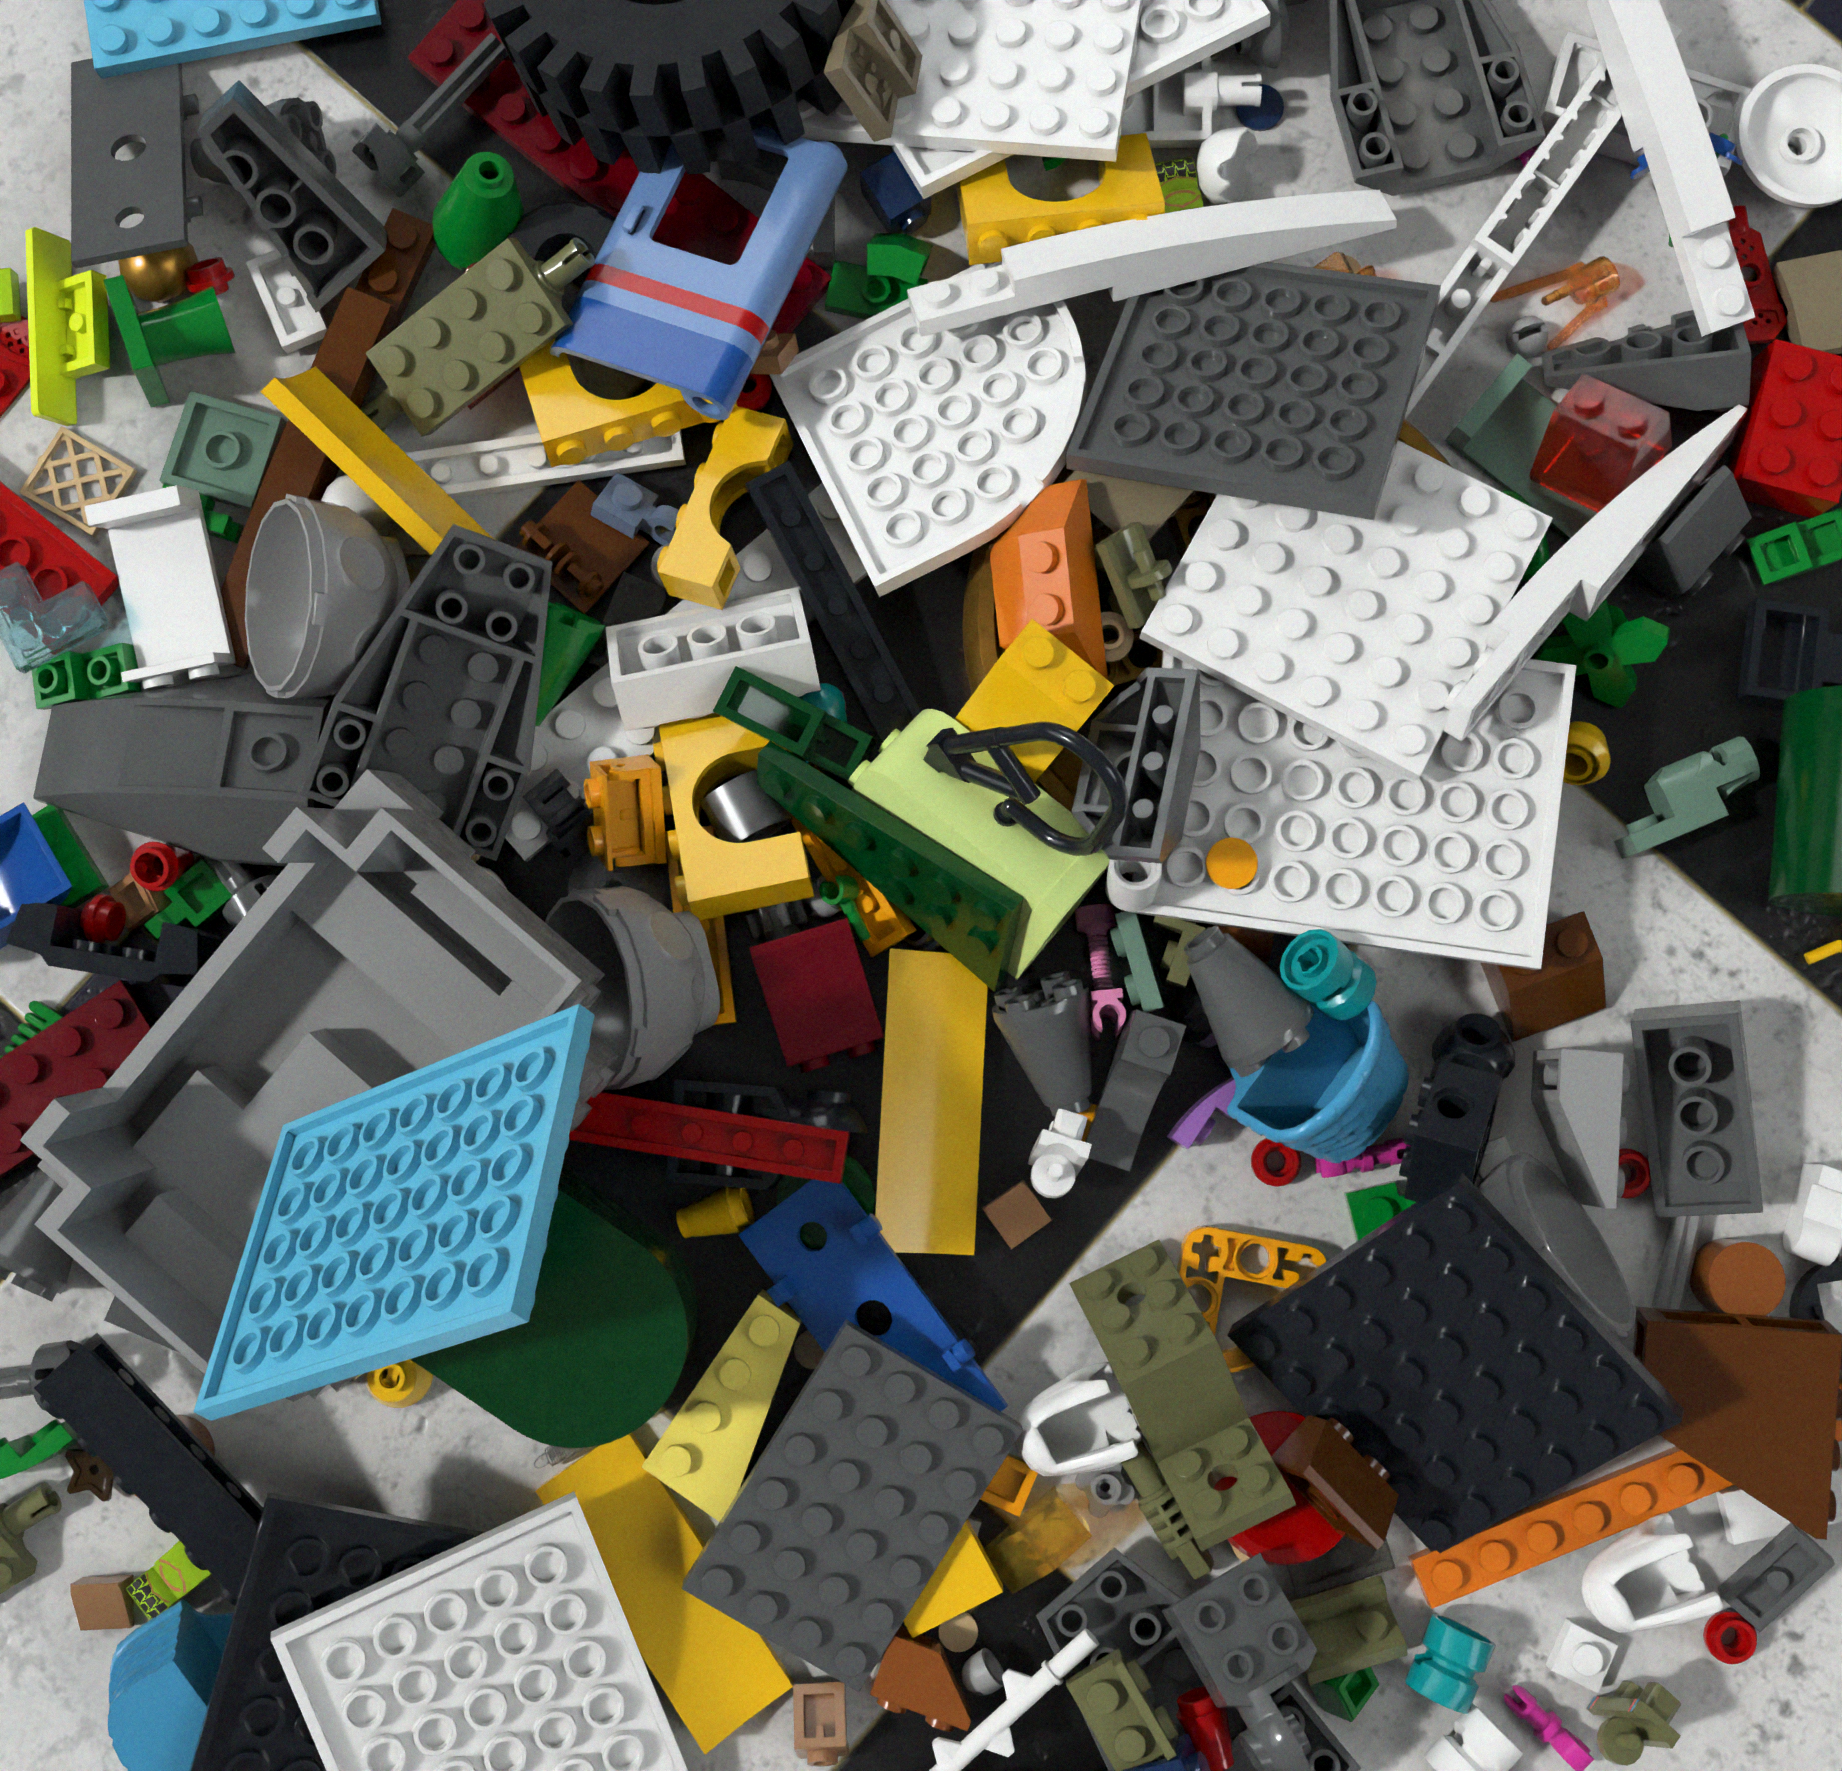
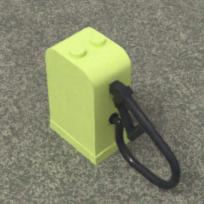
M924 709L902 732L898 729L891 732L878 750L880 754L871 763L867 759L863 761L853 772L847 783L853 787L852 792L1024 897L1007 971L1018 979L1073 915L1074 911L1108 868L1110 859L1101 849L1106 845L1127 814L1129 801L1125 782L1112 761L1097 746L1083 735L1064 725L1041 721L970 732L944 712L935 709ZM1035 741L1053 742L1073 752L1094 770L1107 790L1109 807L1089 835L1069 810L1033 782L1011 749V745Z

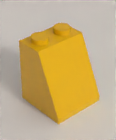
M1031 619L1000 656L955 717V720L970 732L1041 721L1058 723L1077 732L1114 685L1034 619ZM1035 741L1010 746L1034 783L1064 748L1049 741Z

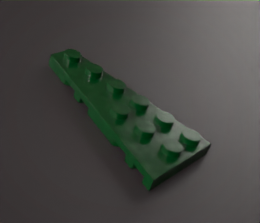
M769 741L758 753L757 784L878 889L890 902L895 904L990 989L996 992L1007 976L1024 897Z

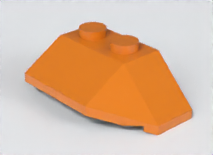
M1078 479L1048 485L1028 505L1012 526L996 536L989 544L999 644L1006 650L1030 620L1034 619L1108 680L1087 480Z

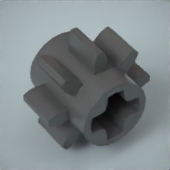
M802 900L754 909L755 913L745 916L752 939L764 938L765 943L801 932L799 925L809 922Z

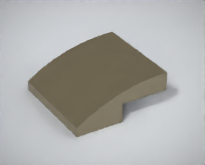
M855 0L833 41L824 74L871 139L876 142L891 138L898 99L916 94L923 55L886 0Z
M1842 250L1777 262L1772 277L1788 310L1787 323L1784 328L1791 342L1832 354L1842 353Z
M1076 470L1065 481L1086 479L1090 512L1114 533L1130 523L1141 522L1148 542L1168 519L1174 517L1196 492V490Z

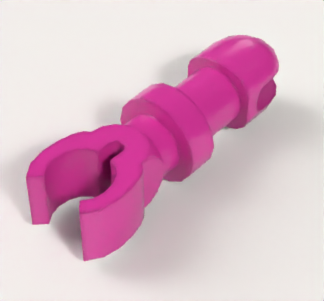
M1404 1138L1385 1140L1384 1144L1367 1146L1365 1151L1348 1161L1343 1160L1341 1163H1331L1314 1157L1316 1173H1321L1322 1178L1344 1175L1352 1172L1354 1169H1359L1361 1173L1373 1171L1376 1165L1387 1163L1391 1166L1398 1165L1402 1162L1404 1152L1397 1153V1151L1405 1149L1407 1146L1411 1147V1145L1404 1144Z
M1513 1685V1690L1523 1701L1517 1703L1511 1696L1505 1693L1504 1702L1506 1706L1519 1719H1525L1534 1728L1533 1735L1542 1743L1547 1741L1551 1743L1556 1752L1575 1771H1583L1594 1760L1589 1754L1591 1750L1576 1735L1561 1726L1562 1719L1553 1711L1547 1713L1537 1704L1536 1698L1525 1688Z

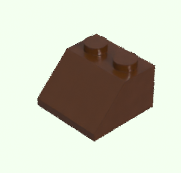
M1584 911L1546 923L1541 969L1530 970L1481 963L1511 1042L1606 1008L1603 957Z
M1308 1415L1271 1456L1281 1475L1338 1534L1378 1550L1385 1542L1399 1497L1395 1490L1386 1482L1390 1474L1373 1457L1368 1454L1362 1457L1350 1445L1354 1440L1353 1435L1336 1419L1330 1417L1327 1421Z

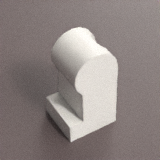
M1803 1163L1784 1229L1783 1248L1787 1253L1823 1266H1829L1838 1256L1842 1246V1171L1826 1165Z

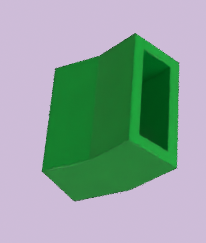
M875 233L867 244V275L893 276L917 285L925 271L933 245L907 234Z

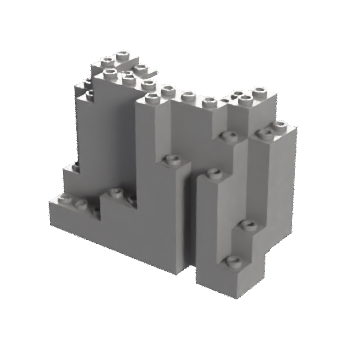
M366 769L334 809L296 807L262 848L278 863H288L287 866L103 1087L53 1099L20 1139L22 1143L42 1159L37 1166L63 1188L62 1192L34 1225L204 1375L284 1124L574 1005L580 1004L588 1009L601 993L596 985L605 974L471 859V856L476 851L439 820L444 812L399 773ZM592 1032L589 1040L590 1047L586 1054L579 1086L580 1093L571 1123V1132L591 1112L592 1107L586 1102L591 1096L595 1098L614 1077L615 1073L609 1067L619 1057ZM360 1375L306 1391V1393L313 1399H316L331 1387L336 1392H339L352 1378L357 1379Z

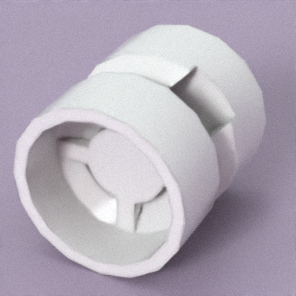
M1472 1703L1469 1713H1462L1453 1723L1455 1734L1452 1737L1442 1735L1423 1756L1436 1771H1509L1524 1753L1494 1722Z

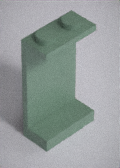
M1517 353L1456 425L1445 441L1505 490H1511L1520 494L1532 508L1552 517L1550 526L1569 540L1615 497L1652 468L1655 463L1647 458L1636 469L1526 382L1523 377L1533 365Z

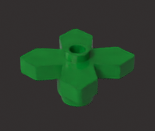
M1604 600L1588 621L1568 612L1562 622L1570 635L1548 637L1535 655V660L1576 665L1575 676L1588 673L1594 698L1621 708L1636 688L1638 677L1630 664L1655 662L1668 644L1670 628L1644 616L1628 621L1621 609L1608 605L1607 600Z

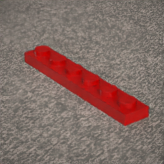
M600 1092L595 1098L590 1097L586 1103L592 1107L591 1112L575 1130L569 1133V1140L838 1184L842 1183L850 1136L848 1131Z

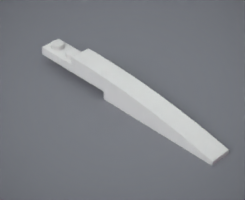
M1586 0L1633 152L1644 150L1701 336L1703 337L1755 318L1726 224L1727 221L1736 216L1701 110L1660 1Z
M1668 21L1673 37L1676 40L1682 30ZM1602 57L1440 284L1441 290L1438 307L1405 419L1622 116L1604 57Z
M1380 189L1307 194L1207 206L1147 216L1148 220L1136 221V219L1100 225L1002 248V265L979 269L975 272L940 281H933L907 289L910 308L922 337L1108 288L1112 300L1115 302L1394 229L1397 227V219Z
M1737 405L1655 464L1587 522L1522 587L1492 621L1485 640L1488 645L1474 666L1472 672L1474 676L1468 683L1460 680L1450 692L1445 702V707L1450 710L1444 728L1446 733L1462 741L1568 612L1588 621L1733 444L1748 410L1747 408Z

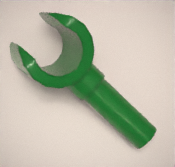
M848 875L835 876L839 889L832 881L822 882L819 887L822 900L830 905L840 904L859 941L863 942L869 939L871 935L854 901L859 894V885L856 879Z

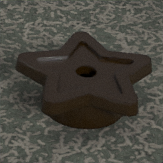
M69 1449L65 1453V1457L74 1472L67 1487V1492L74 1494L90 1490L101 1501H109L112 1496L113 1482L115 1481L113 1470L100 1457H93L83 1449ZM94 1464L99 1467L97 1474L91 1471V1467Z

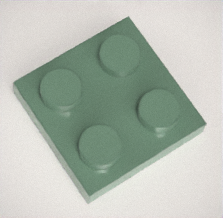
M190 390L159 481L169 486L178 485L199 490L200 495L207 496L214 501L251 511L287 422L280 416Z
M1128 911L1115 914L1118 925L1111 927L1110 933L1118 957H1127L1132 974L1124 976L1132 1006L1141 1004L1143 1012L1146 1013L1169 1007L1142 914Z

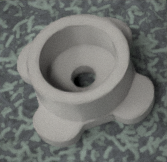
M1121 1463L1110 1468L1078 1473L1076 1475V1486L1079 1490L1085 1492L1089 1500L1088 1510L1094 1517L1103 1518L1108 1514L1109 1509L1116 1505H1128L1133 1501L1135 1491L1132 1485L1125 1482L1121 1474ZM1104 1482L1110 1485V1489L1107 1492H1103L1100 1489L1101 1484Z

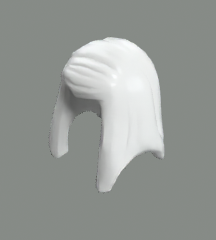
M1109 1362L1091 1365L1073 1372L1042 1391L1023 1408L1017 1419L1021 1423L1023 1431L1015 1443L1017 1452L1031 1470L1043 1476L1072 1475L1110 1468L1138 1455L1137 1444L1141 1441V1435L1137 1431L1138 1425L1133 1414L1128 1411L1130 1407Z
M1668 1512L1643 1521L1631 1531L1606 1546L1589 1562L1582 1576L1581 1593L1585 1606L1601 1624L1619 1633L1683 1624L1711 1615L1723 1608L1722 1601L1715 1591L1700 1596L1705 1591V1586L1699 1580L1700 1574L1695 1565L1688 1561L1690 1556L1686 1550L1694 1545L1686 1533L1680 1534L1674 1527V1520Z

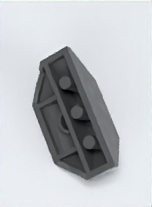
M1147 667L1136 677L1137 682L1121 692L1091 722L1088 740L1112 761L1121 774L1128 792L1129 805L1127 814L1106 845L1101 849L1111 860L1161 864L1182 839L1201 746L1200 674L1198 670ZM1083 761L1071 813L1089 835L1108 809L1109 797L1099 776Z

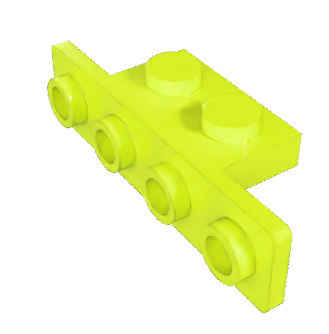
M32 227L25 231L31 412L35 417L71 426L77 423L76 379L110 369L107 290L103 281L107 279V276L93 270L72 276L70 241L37 227Z

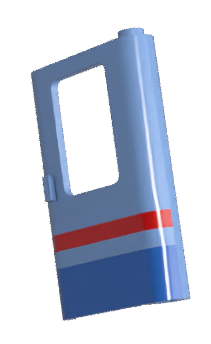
M761 126L752 130L757 148L783 155L788 158V161L741 258L737 263L727 265L652 240L686 171L675 146L669 145L660 174L639 172L595 259V265L591 267L567 314L573 325L555 338L550 348V354L557 357L561 353L571 354L680 390L686 403L702 415L717 420L729 418L847 172L848 164L843 157L842 151L831 142L823 140L816 142L803 137H799L785 146L773 128ZM702 398L711 401L713 404H710V403L706 402V401L703 400Z

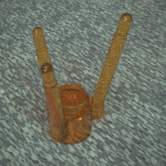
M1599 256L1587 264L1580 261L1565 270L1495 292L1490 301L1496 303L1568 280L1567 285L1542 297L1541 303L1547 306L1570 295L1575 303L1578 305L1586 303V307L1547 344V349L1552 350L1558 348L1593 314L1608 306L1606 296L1619 289L1620 277L1615 265L1605 256Z

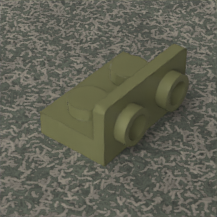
M1155 916L1151 930L1179 939L1178 942L1168 941L1158 972L1167 975L1163 986L1181 992L1186 987L1190 976V970L1187 965L1189 957L1185 953L1184 947L1191 939L1204 931L1205 927L1196 925V922Z
M1380 1575L1367 1579H1353L1344 1586L1318 1594L1307 1593L1298 1597L1295 1601L1289 1602L1317 1648L1309 1669L1304 1671L1309 1686L1408 1655L1406 1641L1388 1603L1386 1586Z
M1120 1648L1066 1679L1067 1688L1115 1771H1123L1147 1764L1164 1754L1167 1761L1177 1756L1172 1739L1179 1735L1178 1730L1163 1705L1154 1709L1145 1693L1152 1686L1136 1658L1127 1662Z

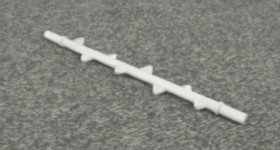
M1085 1628L1050 1661L1044 1660L1041 1663L1042 1668L1033 1676L1007 1669L1002 1674L1007 1700L961 1742L942 1737L935 1738L932 1746L937 1764L929 1771H961L984 1749L1006 1757L1012 1755L1015 1752L1010 1726L1053 1686H1060L1063 1683V1677L1099 1646L1096 1637Z

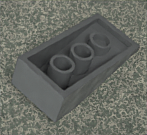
M1740 1000L1635 1009L1630 1023L1656 1218L1763 1213Z

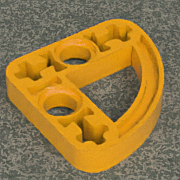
M1197 1226L1190 1229L1183 1238L1177 1272L1187 1288L1194 1284H1200L1208 1289L1210 1303L1201 1313L1215 1336L1225 1277L1288 1288L1299 1280V1274L1290 1269L1280 1268L1281 1277L1273 1278L1278 1266V1247L1285 1248L1281 1257L1285 1260L1298 1262L1303 1258V1254H1309L1308 1260L1310 1263L1315 1264L1316 1268L1327 1262L1325 1256L1318 1249L1306 1244L1211 1226ZM1204 1235H1211V1244L1218 1247L1217 1255H1208L1205 1265V1271L1215 1272L1214 1281L1199 1275L1186 1276L1188 1266L1198 1270L1200 1257L1199 1254L1192 1251L1193 1242L1201 1243ZM1251 1244L1262 1245L1268 1254L1266 1266L1257 1273L1246 1271L1241 1264V1253L1246 1246ZM1237 1346L1221 1350L1230 1373L1255 1366Z

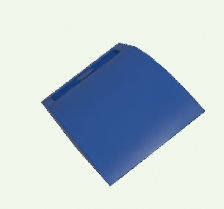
M24 802L0 816V949L8 945L6 940L22 904L47 903L61 905L72 889L70 881Z

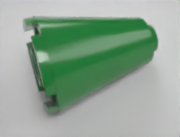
M480 152L472 155L434 208L432 224L434 241L438 251L452 266L462 271L463 267L470 269L505 241L508 235L516 228L522 216L526 214L512 167L506 159L492 152Z
M548 602L535 726H540L553 709L605 629V625L600 624L599 620L558 602H555V604Z

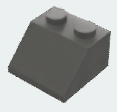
M1723 465L1698 485L1632 566L1671 601L1686 591L1692 595L1697 593L1714 574L1708 568L1718 556L1726 559L1745 539V536L1740 531L1752 517L1732 471Z

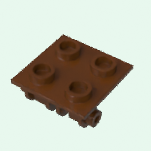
M578 480L538 524L533 520H529L521 527L519 535L523 537V540L516 548L552 561L550 584L585 614L650 543L639 533L632 539L591 516L593 503L598 496Z

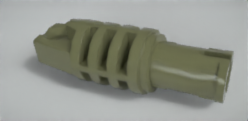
M1141 1440L1137 1444L1138 1455L1121 1462L1140 1494L1137 1498L1140 1510L1161 1541L1165 1551L1171 1560L1179 1557L1193 1579L1197 1580L1212 1571L1214 1560L1208 1549L1201 1552L1158 1465Z

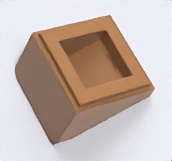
M131 872L109 889L115 901L121 902L126 909L125 924L129 932L145 927L144 924L173 903L163 892L164 890L150 891L140 886L133 879Z
M1023 1179L982 1208L1010 1249H1013L1052 1221Z
M133 1575L82 1577L70 1584L71 1598L81 1631L134 1627V1600L126 1591V1588L133 1583Z

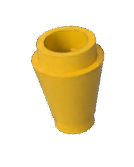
M724 1186L687 1205L685 1208L678 1209L676 1213L679 1230L685 1239L693 1236L742 1233L745 1226L752 1225L755 1221L753 1204L746 1188Z

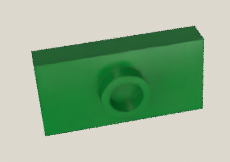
M835 260L831 275L832 279L829 283L825 301V311L866 320L908 299L907 289L928 284V279L920 278L917 285H913L893 276L867 275V266Z

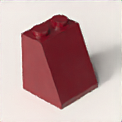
M847 918L749 947L787 1067L799 1065L802 1074L829 1066L828 1056L847 1050L849 1059L878 1051L875 1041L885 1039L855 937Z

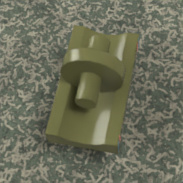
M1134 522L1123 527L1094 547L1096 569L1107 573L1113 588L1110 590L1108 597L1113 612L1124 616L1129 629L1140 628L1146 623L1159 599L1166 595L1164 591L1166 585L1163 579L1173 571L1168 560H1155L1141 522Z
M1622 1681L1612 1697L1594 1696L1586 1708L1593 1715L1606 1718L1599 1727L1597 1744L1604 1758L1613 1764L1628 1766L1635 1763L1641 1757L1644 1746L1673 1749L1681 1736L1669 1725L1680 1708L1681 1703L1661 1684L1656 1682H1648L1643 1690L1631 1681Z

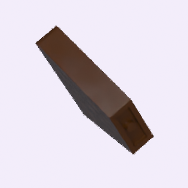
M1636 1307L1633 1355L1684 1408L1682 1422L1658 1435L1815 1539L1827 1540L1828 1522H1833L1836 1517V1497L1833 1490H1831L1832 1471H1838L1841 1458L1839 1443L1835 1439L1836 1420H1842V1390L1839 1389L1840 1370H1842V1334L1827 1320Z

